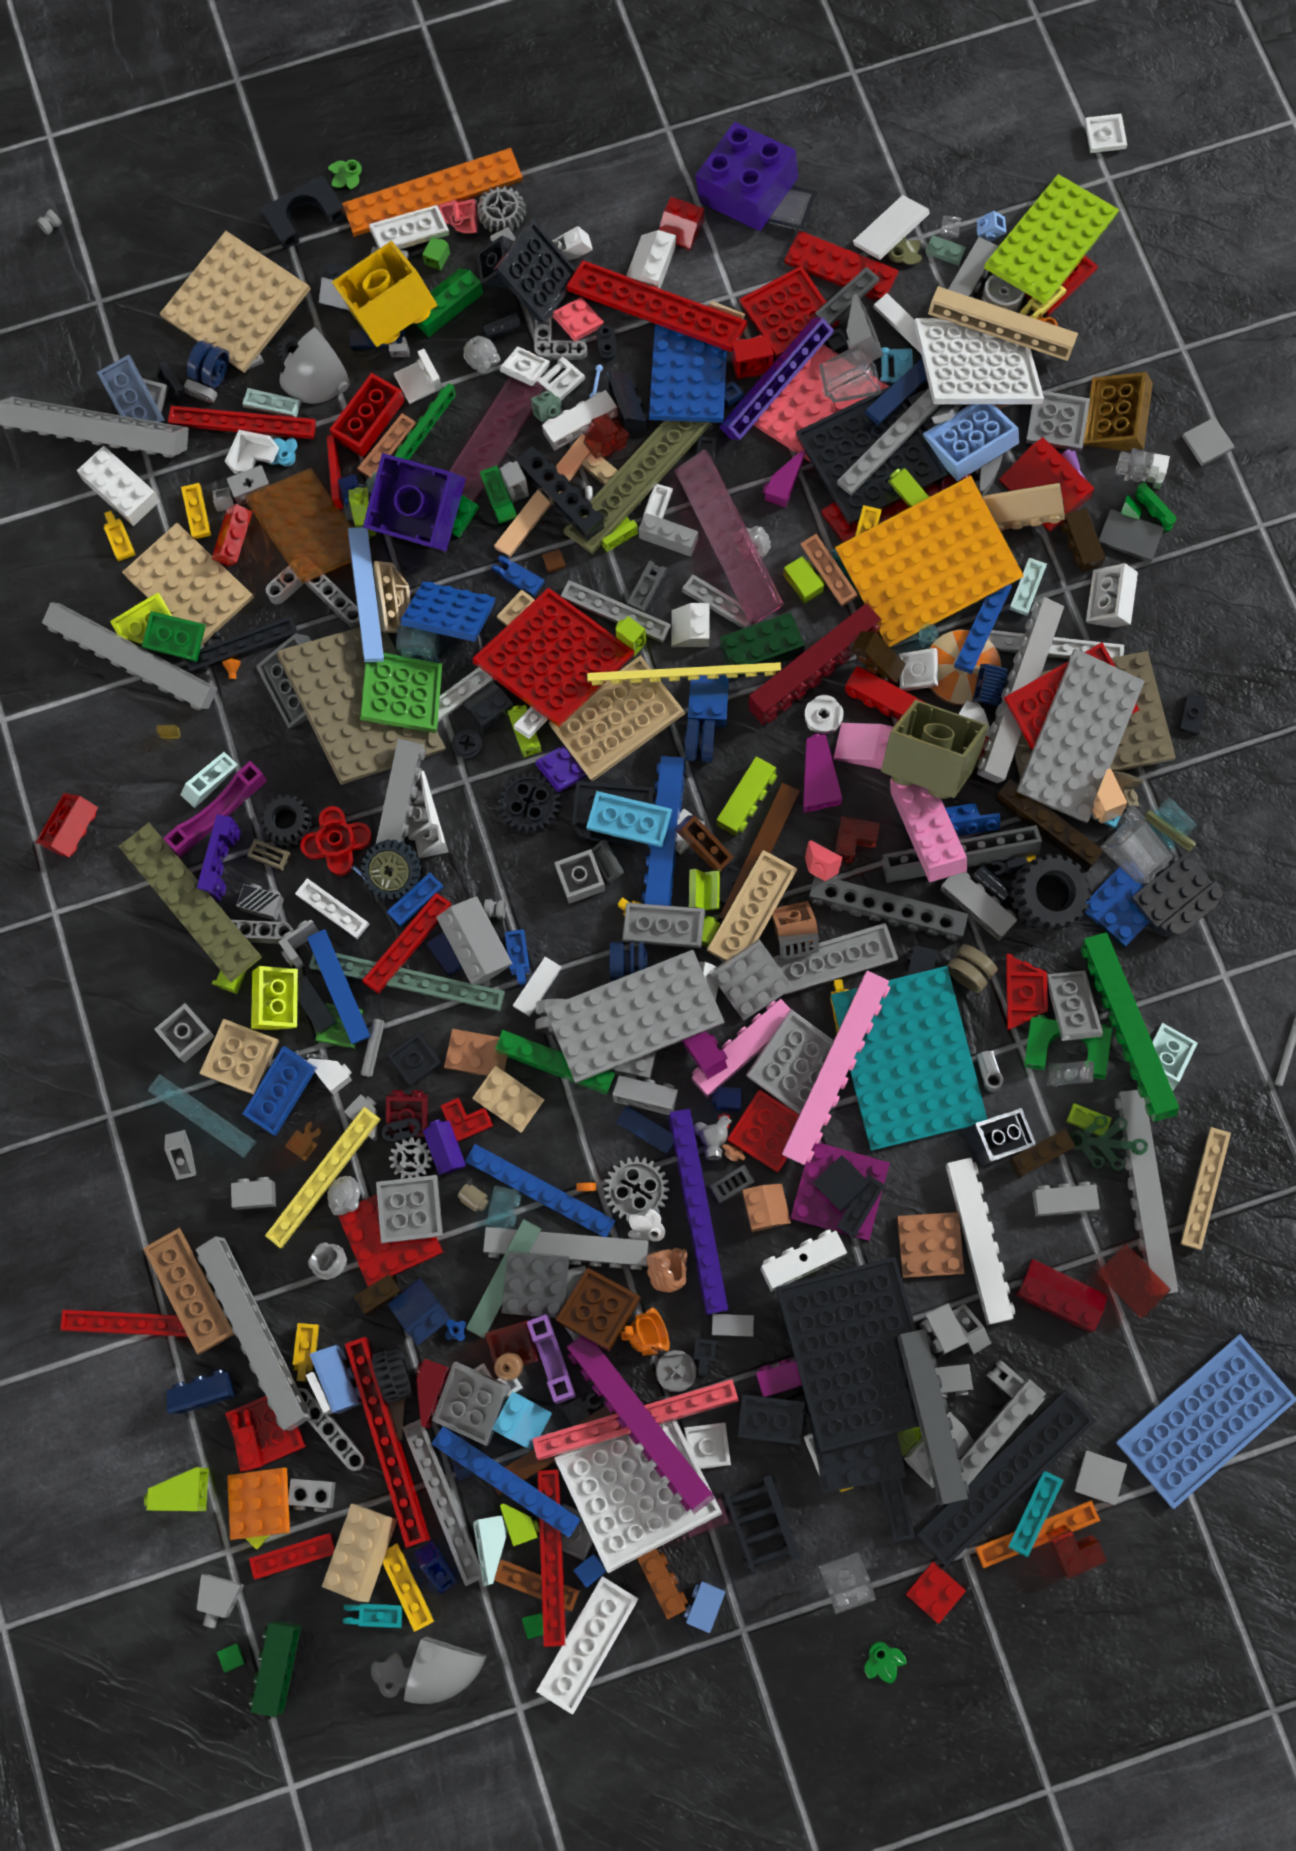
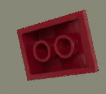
M424 1359L423 1363L419 1362L416 1374H418L417 1387L421 1426L430 1429L435 1410L451 1369Z

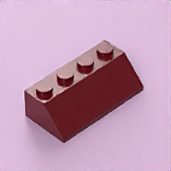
M1032 1259L1015 1296L1092 1333L1096 1330L1101 1319L1108 1295Z

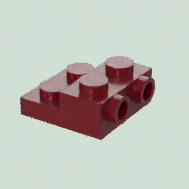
M402 1090L391 1091V1094L386 1096V1124L414 1117L419 1120L421 1128L417 1135L413 1137H425L423 1130L427 1128L428 1094H423L421 1090L411 1091V1094H403ZM409 1122L408 1126L404 1127L403 1130L410 1129L413 1132L416 1125H412ZM389 1127L387 1134L391 1133L394 1136L395 1132L400 1130H393L392 1127Z

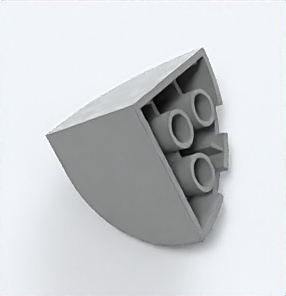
M314 327L297 343L299 347L293 354L289 353L284 362V373H280L281 388L291 398L308 404L328 401L339 393L345 392L350 386L348 375L338 356Z
M424 1637L420 1640L413 1661L404 1701L415 1704H432L454 1697L476 1678L487 1656L434 1638Z

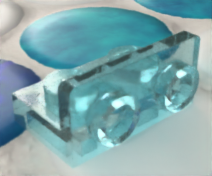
M494 1186L486 1222L487 1227L511 1229V1226L515 1227L517 1215L514 1214L515 1207H519L521 1201L518 1189Z

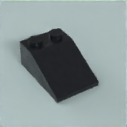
M1022 1108L975 1123L963 1129L977 1167L995 1162L1036 1145Z

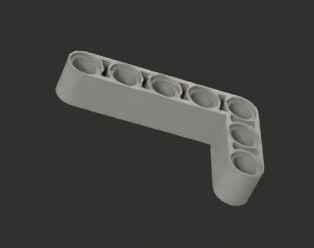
M306 557L297 558L266 586V593L273 604H281L305 583L350 628L360 627L357 606ZM307 566L305 570H300L302 567ZM288 579H294L292 582L286 583ZM314 579H320L318 582L313 583ZM280 591L277 595H272L273 592ZM327 591H333L330 595H325ZM345 603V606L337 607L339 604ZM352 616H358L357 619L350 620Z

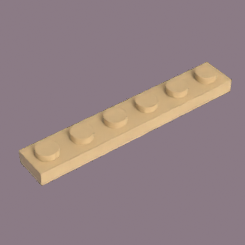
M1213 1127L1209 1128L1180 1241L1181 1245L1202 1250L1231 1135L1229 1132Z

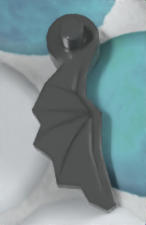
M320 1054L299 1055L304 1059H326L325 1055Z

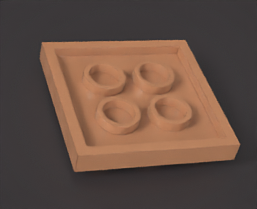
M959 1212L897 1216L902 1278L964 1274Z

